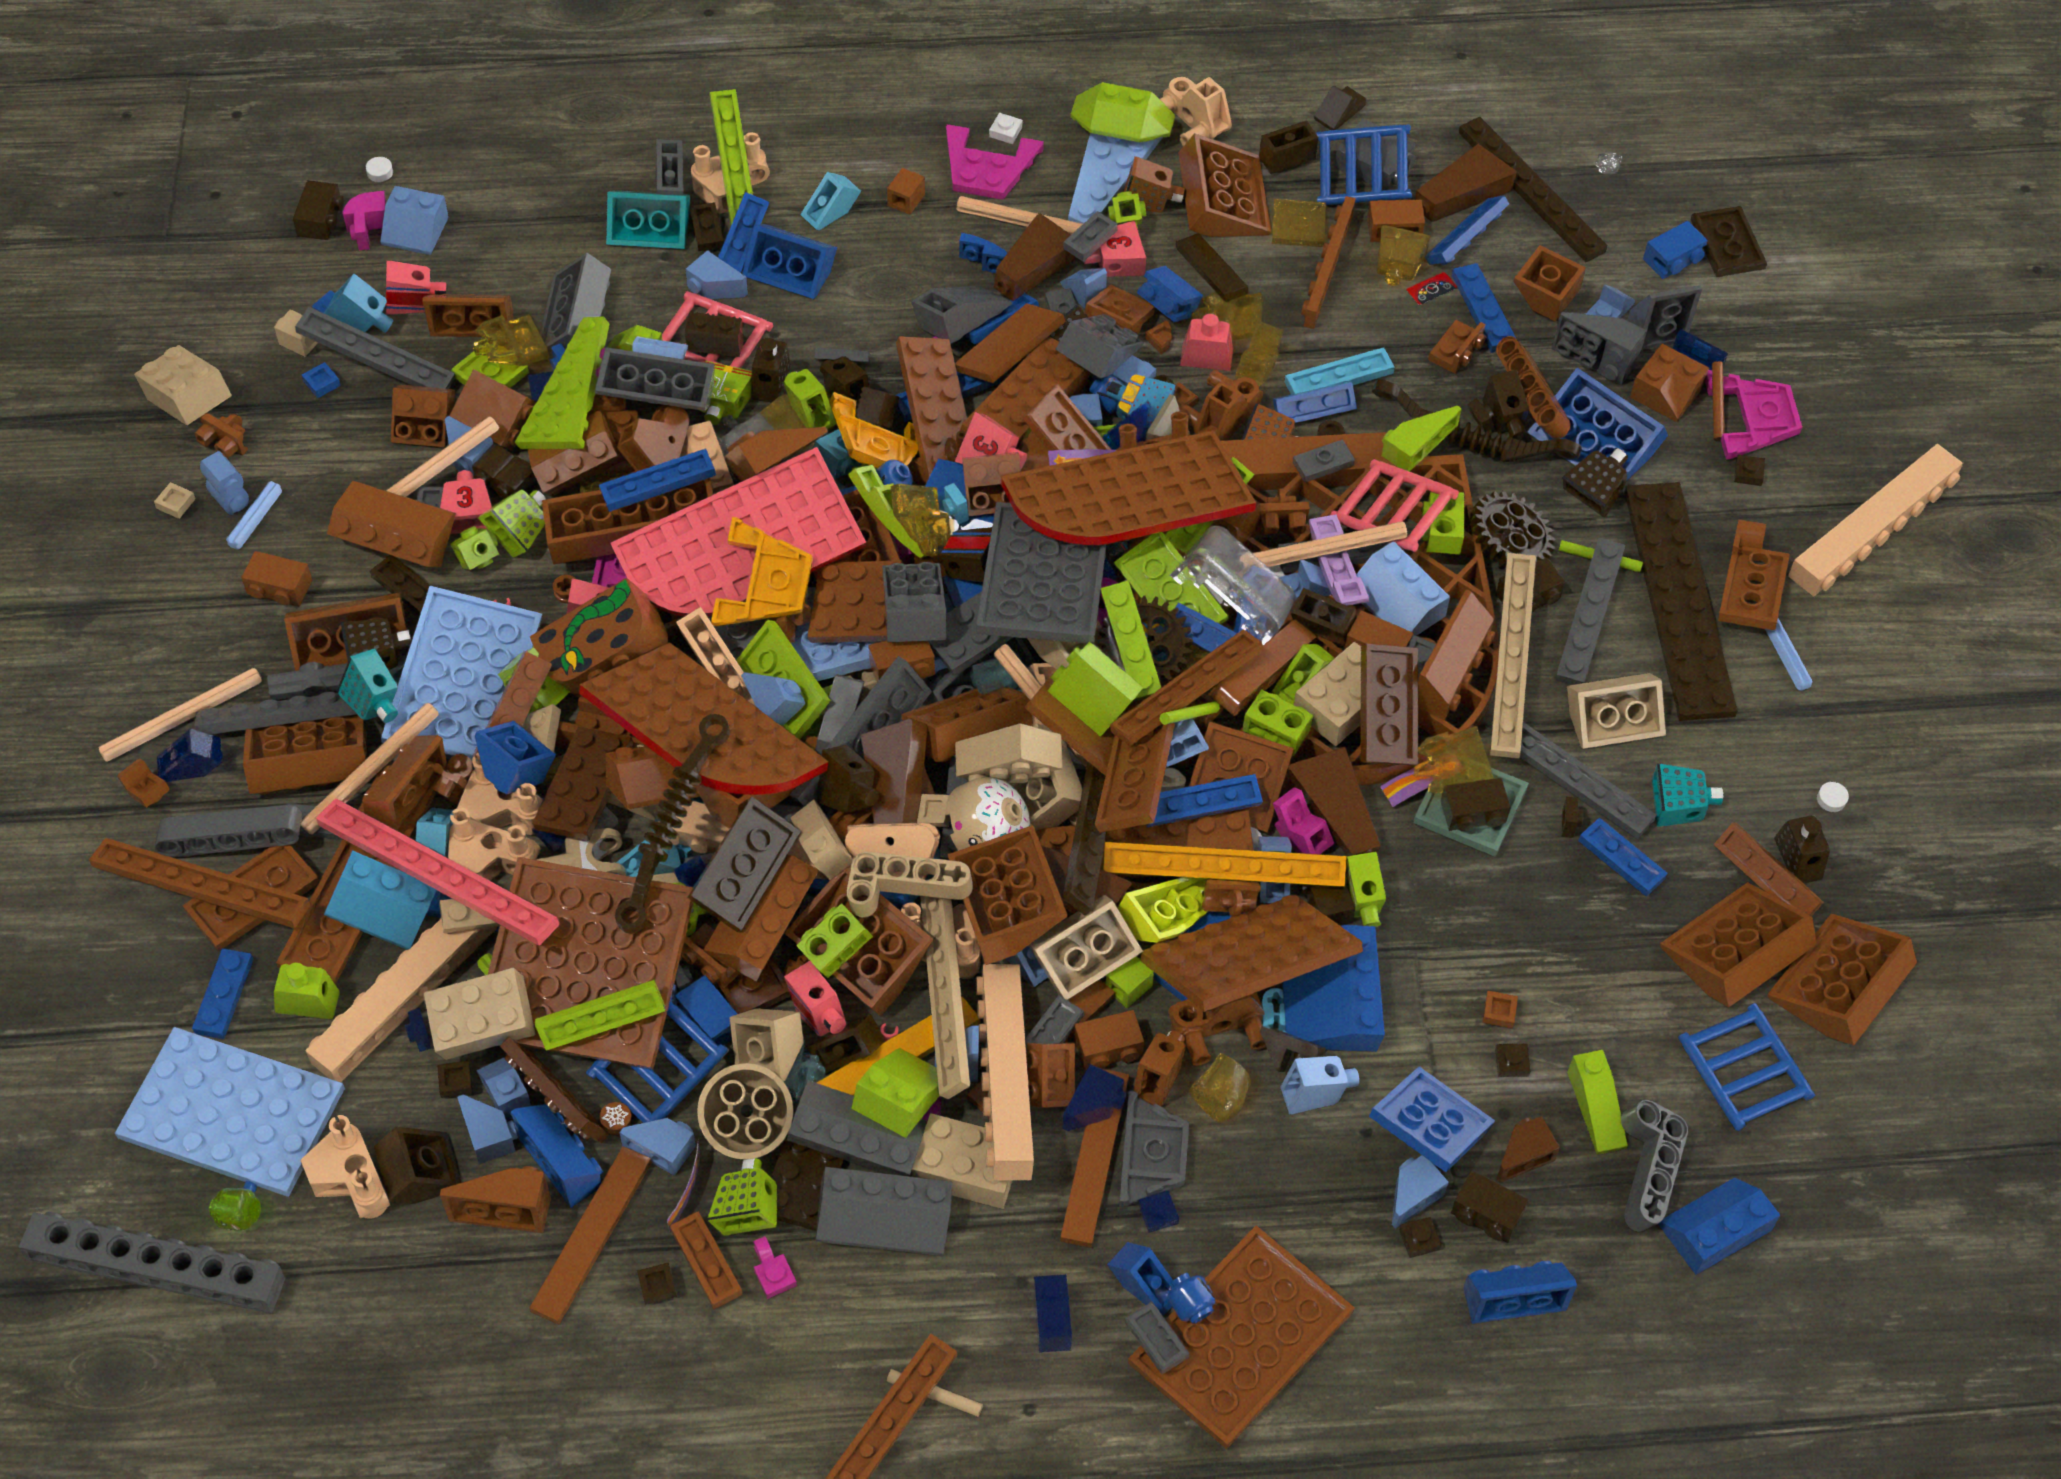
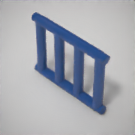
M1390 125L1316 132L1319 137L1318 141H1320V196L1317 197V205L1343 204L1346 196L1356 198L1355 203L1412 198L1411 189H1408L1407 134H1410L1411 126ZM1397 135L1398 189L1382 191L1381 137ZM1371 138V192L1356 193V139ZM1345 140V194L1331 195L1330 141Z
M672 997L670 998L667 1015L709 1055L695 1068L661 1036L658 1050L687 1077L674 1091L652 1069L630 1066L665 1100L652 1114L606 1070L611 1062L596 1060L586 1071L589 1077L599 1079L623 1104L628 1106L630 1111L642 1123L666 1118L729 1051L726 1046L721 1044L718 1046L671 1001Z
M1756 1003L1750 1005L1747 1008L1748 1011L1695 1034L1689 1035L1686 1032L1678 1037L1684 1050L1736 1131L1744 1128L1746 1122L1798 1099L1804 1098L1807 1101L1815 1097L1811 1086ZM1752 1022L1756 1024L1763 1035L1758 1039L1709 1060H1705L1697 1047ZM1768 1047H1771L1779 1060L1775 1064L1724 1086L1720 1084L1713 1072ZM1787 1072L1796 1086L1739 1112L1729 1098L1734 1094Z

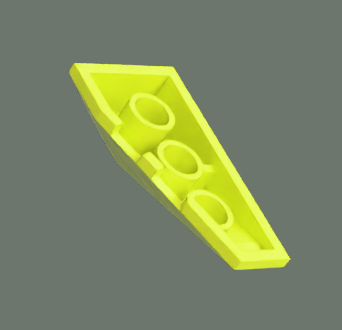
M1181 877L1126 893L1117 909L1136 940L1158 943L1178 937L1208 912L1202 908L1204 888L1208 878Z

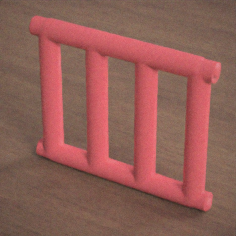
M686 291L684 303L662 333V341H671L695 305L708 309L706 314L741 317L743 323L755 327L743 345L740 357H735L730 365L742 368L765 331H771L773 323L696 293ZM687 351L684 360L718 363L716 361L720 354L708 353L706 357L692 353L693 351Z
M1373 459L1370 463L1371 469L1338 512L1334 510L1330 515H1337L1341 525L1359 531L1378 527L1372 523L1404 482L1416 487L1388 524L1403 522L1427 490L1439 494L1438 498L1409 536L1394 540L1399 547L1416 552L1419 547L1418 541L1450 499L1455 500L1458 497L1459 491L1434 480ZM1381 473L1393 477L1361 520L1349 516Z

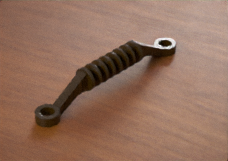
M1376 380L1372 390L1373 394L1388 401H1397L1412 419L1434 413L1420 408L1398 385L1386 380ZM1460 419L1458 426L1448 435L1449 445H1452L1456 439H1459V448H1463L1467 442H1470L1469 451L1473 452L1476 446L1479 445L1480 455H1483L1487 449H1490V458L1492 459L1500 452L1501 462L1504 463L1513 459L1517 460L1552 452L1565 459L1578 460L1582 452V447L1579 444L1567 439L1526 443L1509 435L1506 441L1502 442L1501 432L1493 439L1491 438L1492 430L1488 429L1483 436L1481 435V426L1479 425L1474 432H1471L1470 422L1463 429L1460 428Z
M720 714L707 715L700 722L699 732L702 739L681 767H674L673 775L678 779H669L668 785L672 789H665L663 792L664 797L668 800H660L658 806L663 811H655L653 814L654 818L659 822H650L648 827L654 833L646 832L644 834V839L650 844L641 843L638 847L639 852L643 854V858L641 859L631 899L620 904L615 912L616 923L625 933H637L645 927L647 914L644 905L650 883L659 862H665L668 858V854L662 849L670 850L673 847L672 842L667 838L676 839L678 833L673 828H681L683 822L677 817L684 818L687 816L688 812L682 806L689 807L692 805V800L688 796H695L697 790L692 785L698 786L702 782V777L698 774L701 766H703L708 756L712 753L711 751L716 746L725 743L730 736L728 721ZM718 724L723 727L718 735L712 736L707 734V729L711 725ZM628 911H637L639 913L638 920L630 924L623 921V916Z

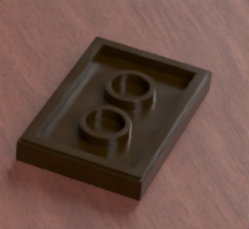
M1741 206L1692 214L1690 219L1692 225L1708 240L1707 245L1703 246V249L1716 277L1766 269L1767 261Z

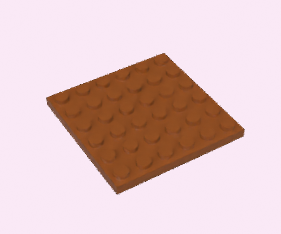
M518 857L509 892L556 916L560 925L540 946L500 925L487 975L515 968L524 976L536 1034L516 1040V1042L526 1047L546 1050L535 1027V1019L655 980L665 1004V1012L548 1050L653 1070L694 903L687 898L693 887L652 880L644 905L647 923L641 931L630 934L623 932L618 927L615 920V912L620 904L631 899L636 877ZM628 911L623 916V921L629 924L634 923L638 920L639 913L637 911Z

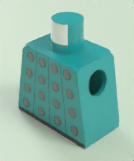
M375 648L350 656L337 689L340 697L363 720L379 716L384 723H388L398 715V711L392 704L398 689L397 684Z
M1666 764L1656 765L1652 776L1655 814H1657V827L1700 822L1704 820L1708 805H1722L1723 789L1720 787H1706L1705 773L1702 770Z

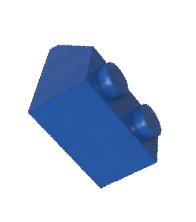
M515 721L479 730L475 734L484 776L494 784L497 790L505 794L516 792L517 788L521 789L520 785L524 783L532 785L543 783L556 756L555 753Z

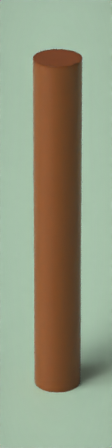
M1713 362V437L1715 441H1721L1724 433L1723 363Z

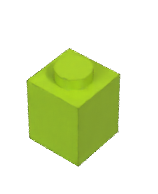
M1135 956L1106 975V985L1115 992L1114 998L1124 1007L1128 1008L1153 986L1154 972L1143 964L1141 959Z

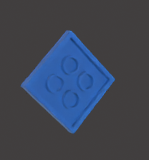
M1421 1067L1414 1070L1374 1106L1369 1115L1380 1126L1387 1129L1445 1172L1468 1152L1492 1128L1495 1122L1494 1119Z

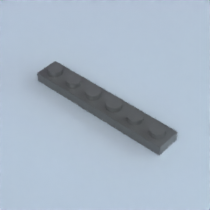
M311 307L307 308L295 326L296 333L412 386L449 389L455 380V373Z
M1598 538L1555 680L1570 685L1583 684L1585 682L1626 545Z
M324 692L319 696H295L289 700L282 701L265 700L260 704H236L231 708L224 709L207 708L196 713L195 730L197 736L357 713L338 693Z
M1523 722L1520 758L1636 839H1639L1655 821L1657 814Z

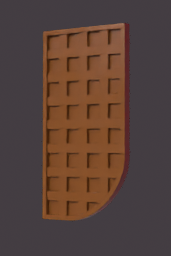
M1214 430L1001 476V486L1015 513L1025 524L1043 535L1073 544L1105 545L1253 512L1256 509V501Z
M667 643L580 684V695L673 767H681L689 755L693 753L692 751L698 743H700L702 738L699 732V725L704 717L710 714H720L725 717L730 727V736L725 743L716 746L711 751L712 753L708 756L698 773L702 777L701 785L735 794H772L793 789L828 770L829 761L671 643ZM718 724L711 725L707 729V734L712 736L718 735L723 727Z

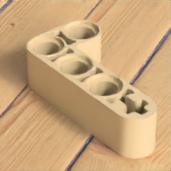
M862 852L852 862L847 886V898L852 913L859 917H868L876 911L880 891L958 900L964 899L971 894L973 883L969 867L959 861ZM866 868L874 869L868 874L861 873ZM896 871L904 872L899 877L891 876ZM927 874L934 875L930 880L921 879ZM859 896H869L865 901H856Z

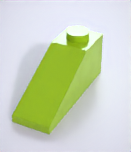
M1454 406L1402 422L1395 430L1391 429L1385 434L1382 440L1384 444L1382 456L1397 467L1410 472L1458 426L1462 408Z
M1598 1050L1574 1055L1567 1073L1596 1154L1627 1149L1628 1145L1625 1131L1621 1124V1112L1614 1079L1604 1051Z

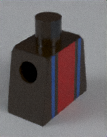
M992 527L953 532L946 545L933 546L931 551L932 561L934 563H943L946 575L949 578L983 582Z

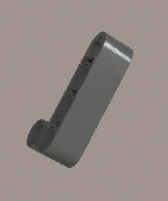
M1642 1100L1624 1111L1621 1116L1623 1129L1629 1135L1644 1142L1624 1213L1627 1225L1637 1232L1644 1231L1664 1219L1688 1135L1687 1123L1681 1116L1650 1100Z

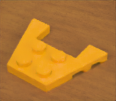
M833 392L829 403L850 458L862 464L873 465L876 468H879L886 461L894 459L901 461L907 467L919 452L913 423L908 422L904 429V436L856 418V400Z
M732 517L727 540L728 545L756 549L746 602L716 598L711 619L712 625L722 626L803 613L813 561L812 555L781 539L777 540L765 534L763 530L757 527L753 528L743 523L737 517Z

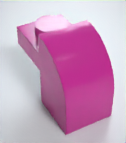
M384 191L359 194L349 200L344 207L343 216L347 232H350L352 240H357L359 251L370 250L368 230L382 229L385 205L387 203Z
M1294 787L1273 803L1279 819L1275 823V827L1281 837L1289 838L1292 848L1297 853L1320 855L1334 844L1326 820L1310 814L1302 790Z

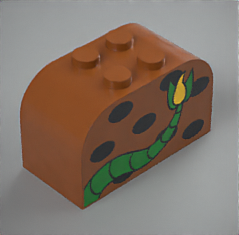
M628 578L623 579L530 636L534 648L539 653L538 657L552 664L547 676L570 691L578 699L583 697L579 694L581 683L668 643V635L656 606L649 600L647 594Z

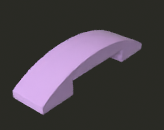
M1337 515L1309 519L1312 540L1344 534ZM1347 551L1317 557L1325 581L1337 602L1346 606L1369 602L1361 577L1356 576Z

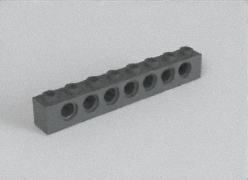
M33 1212L18 1247L28 1261L269 1314L273 1313L285 1281V1276L280 1266L269 1259L255 1261L237 1252H229L228 1255L219 1253L214 1248L205 1245H199L198 1248L187 1246L184 1242L173 1238L167 1241L159 1240L146 1232H137V1234L127 1233L122 1228L114 1225H107L104 1228L95 1226L94 1223L86 1219L67 1220L54 1212H46L45 1214ZM68 1236L64 1242L56 1244L59 1238ZM98 1243L94 1249L86 1250L89 1245ZM129 1249L126 1255L117 1257L119 1252ZM160 1256L155 1263L147 1264L152 1257ZM191 1263L187 1269L178 1271L182 1264ZM214 1270H222L216 1277H209L210 1273ZM244 1277H253L250 1282L239 1284Z

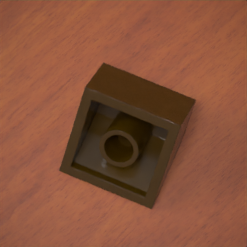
M395 1127L374 1146L389 1202L416 1204L440 1196L441 1189L461 1183L447 1132Z

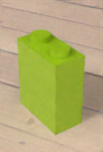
M1089 641L1082 650L1076 647L1067 657L1066 661L1070 663L1067 668L1061 665L1051 676L1054 683L1047 691L1101 737L1143 687Z

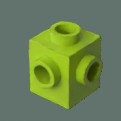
M1131 191L1121 192L1117 194V197H1112L1113 206H1108L1110 219L1118 225L1135 221L1138 228L1137 225L1142 224V217L1146 216L1144 201H1139L1138 193L1132 194ZM1125 209H1129L1132 215L1124 217L1122 212Z
M476 526L464 530L460 533L461 538L450 543L463 569L471 570L476 566L478 569L484 568L494 562L493 557L499 555L496 548L498 541L491 531L488 532L487 529H477Z

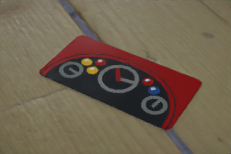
M1442 272L1406 290L1417 304L1421 305L1456 289L1457 286L1445 272Z

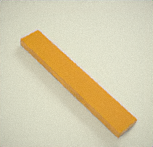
M961 997L964 1029L979 1025L981 1019H978L977 1013ZM932 1015L881 1044L871 1055L847 1064L817 1083L854 1096L858 1081L868 1069L896 1049L901 1048L920 1059L935 1051Z

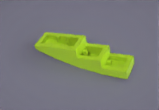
M873 465L855 468L848 474L864 501L884 526L919 558L930 556L933 546L937 545L915 503L904 504L894 484L884 485Z

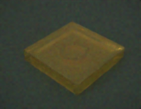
M1274 199L1272 244L1323 247L1325 242L1326 202Z

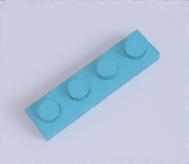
M1383 347L1285 375V384L1291 394L1345 382H1352L1353 385L1391 375L1394 373L1395 367Z

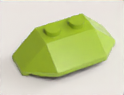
M1102 82L1076 96L1071 111V118L1076 120L1089 133L1140 143L1155 140L1161 136L1163 138L1169 137L1175 121V114L1153 92Z

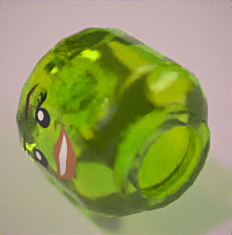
M228 1187L221 1189L210 1203L209 1211L217 1227L225 1230L242 1231L249 1229L258 1220L261 1204L253 1191L247 1188Z

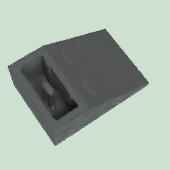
M981 286L931 288L911 301L919 328L940 339H949L950 344L960 340L962 336L973 329L979 328L985 321L999 315L1004 309L1012 305L1010 300Z
M1562 312L1559 317L1552 349L1580 363L1582 366L1601 374L1605 378L1622 385L1638 363L1647 330L1623 318Z
M1102 314L1070 321L1056 350L1097 377L1102 378L1111 375L1139 350L1144 342L1137 338L1138 335L1128 328L1122 329L1115 324L1116 320Z
M922 562L920 564L904 565L894 563L882 565L887 642L946 640V607L940 563Z

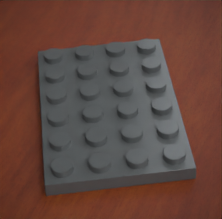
M996 502L976 634L1088 643L1090 641L1094 644L1107 544L1081 545L1053 539L1025 524L1017 516L1010 503Z

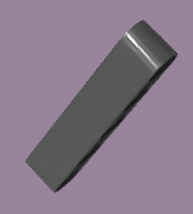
M278 805L168 817L162 819L159 823L154 848L159 854L169 857H180L290 845L296 843L299 839L302 812L296 806Z

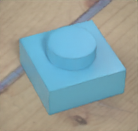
M955 483L945 486V499L942 502L946 513L949 516L953 515L958 524L968 521L969 515L966 499Z

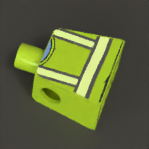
M1377 852L1347 856L1345 881L1355 906L1354 918L1361 917L1363 926L1378 927L1382 924L1379 913L1386 901V895Z

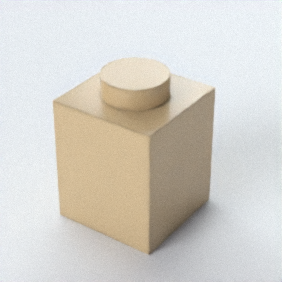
M290 309L284 317L277 321L274 327L279 345L306 357L318 342L296 333L295 326L303 315Z

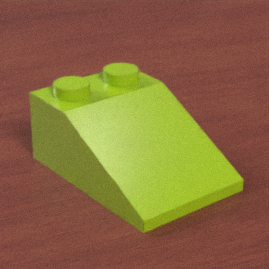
M898 1048L874 1063L858 1081L851 1109L906 1138L939 1097L937 1067Z

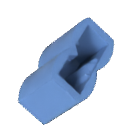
M217 451L201 461L200 470L207 479L206 488L229 515L244 509L248 505L249 496L243 488L241 474L220 451Z

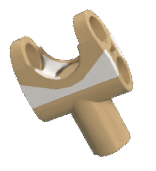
M611 828L594 829L589 841L567 837L565 839V854L536 859L596 871L619 873V875L626 876V870L623 865L600 861L605 856L612 854L611 852L618 850L622 845L621 834ZM606 838H613V839H615V840L612 841V842L602 841V840H604V839H606Z

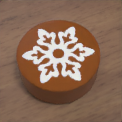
M612 1102L602 1108L600 1124L611 1135H620L619 1132L623 1127L631 1126V1111L625 1104Z

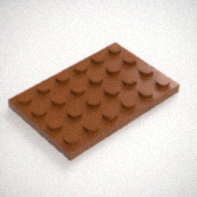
M1288 895L1279 901L1268 905H1260L1256 909L1239 916H1231L1230 919L1208 924L1200 930L1181 934L1178 938L1170 941L1156 943L1151 948L1142 950L1143 952L1140 954L1143 964L1205 1012L1363 952V947L1360 939L1297 895Z
M1257 1225L1205 1278L1216 1298V1302L1212 1306L1214 1312L1195 1324H1192L1190 1321H1181L1175 1310L1165 1319L1189 1352V1358L1164 1374L1159 1372L1141 1345L1128 1358V1364L1225 1449L1229 1448L1352 1315L1355 1309L1354 1306Z

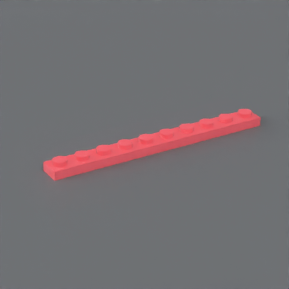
M337 798L315 818L320 827L538 946L560 925L556 916Z

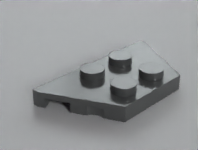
M1129 1091L1119 1201V1206L1121 1207L1173 1190L1185 1184L1189 1122L1177 1115L1169 1114L1166 1109L1156 1103L1154 1106L1140 1099L1138 1097L1139 1094L1134 1091Z

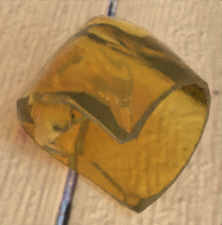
M1220 1053L1211 1067L1198 1080L1193 1082L1188 1093L1204 1112L1214 1121L1222 1124L1239 1114L1245 1103L1246 1095L1251 1085V1078L1238 1062Z

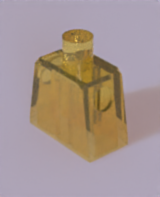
M1382 224L1378 244L1377 273L1385 275V282L1391 286L1399 285L1401 279L1412 281L1425 260L1431 235Z

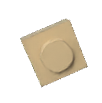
M170 482L154 503L156 509L180 519L195 501V496L193 492Z
M922 794L917 823H929L935 827H949L950 815H946V804L949 795Z

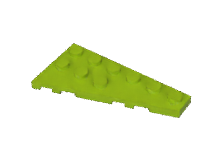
M604 316L583 317L579 323L575 334L568 343L564 354L557 363L531 414L521 428V432L515 441L520 449L584 448L585 441L582 439L583 431H587L589 422L586 420L587 412L593 406L598 377L595 375L596 369L600 368L602 359L599 357L600 350L605 347L610 325Z

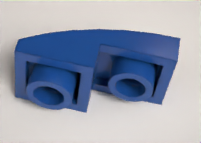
M961 233L959 239V258L982 262L983 271L996 273L997 266L1007 255V252L988 240Z

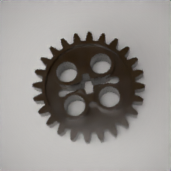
M1493 491L1490 496L1485 494L1470 513V516L1473 518L1469 521V524L1474 526L1471 533L1478 535V538L1475 540L1476 543H1483L1484 547L1481 551L1491 552L1490 559L1492 560L1497 557L1500 566L1506 562L1507 553L1535 555L1536 562L1546 557L1549 559L1551 552L1555 549L1552 545L1555 542V538L1550 536L1554 530L1546 527L1550 521L1540 517L1543 512L1533 510L1534 503L1530 505L1525 504V497L1517 500L1515 493L1508 497L1505 491H1502L1499 495Z
M1143 595L1141 603H1137L1134 598L1141 623L1143 618L1147 619V642L1149 643L1159 682L1163 679L1166 683H1169L1171 681V673L1175 676L1180 675L1181 671L1178 666L1186 668L1188 662L1183 657H1191L1192 650L1186 647L1192 645L1193 639L1185 637L1191 633V627H1182L1186 622V617L1177 619L1176 616L1179 609L1175 608L1169 611V601L1160 606L1156 596L1152 603H1148L1146 595ZM1104 617L1103 624L1107 628L1099 629V635L1104 638L1098 640V646L1105 648L1101 652L1125 672L1110 619ZM1160 623L1167 628V631L1156 633L1152 626ZM1158 651L1164 652L1168 659L1162 662L1154 659L1153 653Z

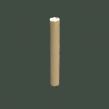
M891 1369L887 1382L894 1384L901 1373ZM937 1386L928 1396V1398L979 1417L983 1408L981 1403Z

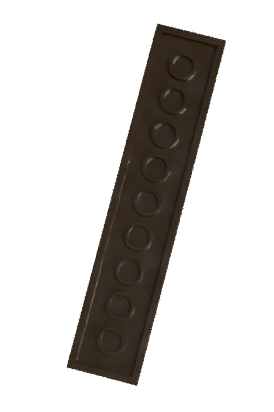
M1680 482L1626 485L1624 494L1640 561L1643 562L1642 569L1679 721L1736 717L1738 710Z

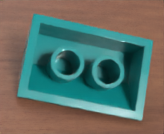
M608 191L606 245L685 249L690 217V195Z

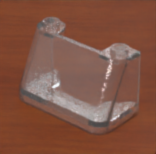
M1212 526L1203 533L1170 574L1180 585L1185 580L1196 581L1194 585L1198 588L1206 582L1246 618L1241 627L1244 630L1248 628L1249 633L1260 640L1263 645L1280 630L1296 602V595L1293 589L1232 536L1227 529L1220 526Z

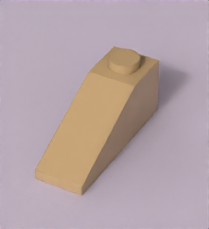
M815 800L791 817L794 827L801 831L798 839L813 865L829 880L852 864V857Z

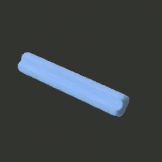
M272 481L267 483L227 537L226 541L231 548L239 550L282 493L279 484Z
M1777 619L1775 630H1765L1796 688L1799 691L1809 689L1812 679L1780 620Z

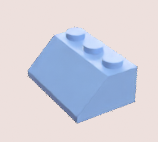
M1394 541L1372 554L1356 574L1357 577H1361L1369 597V602L1362 604L1374 616L1413 632V635L1420 634L1446 617L1450 596Z

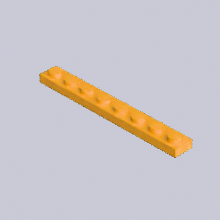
M1105 842L1103 870L1110 873L1345 886L1346 856Z

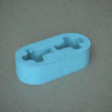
M1279 988L1269 989L1263 995L1261 1004L1265 1013L1261 1021L1262 1025L1273 1027V1023L1278 1022V1029L1286 1032L1283 990ZM1272 999H1277L1278 1004H1280L1278 1013H1275L1273 1010Z

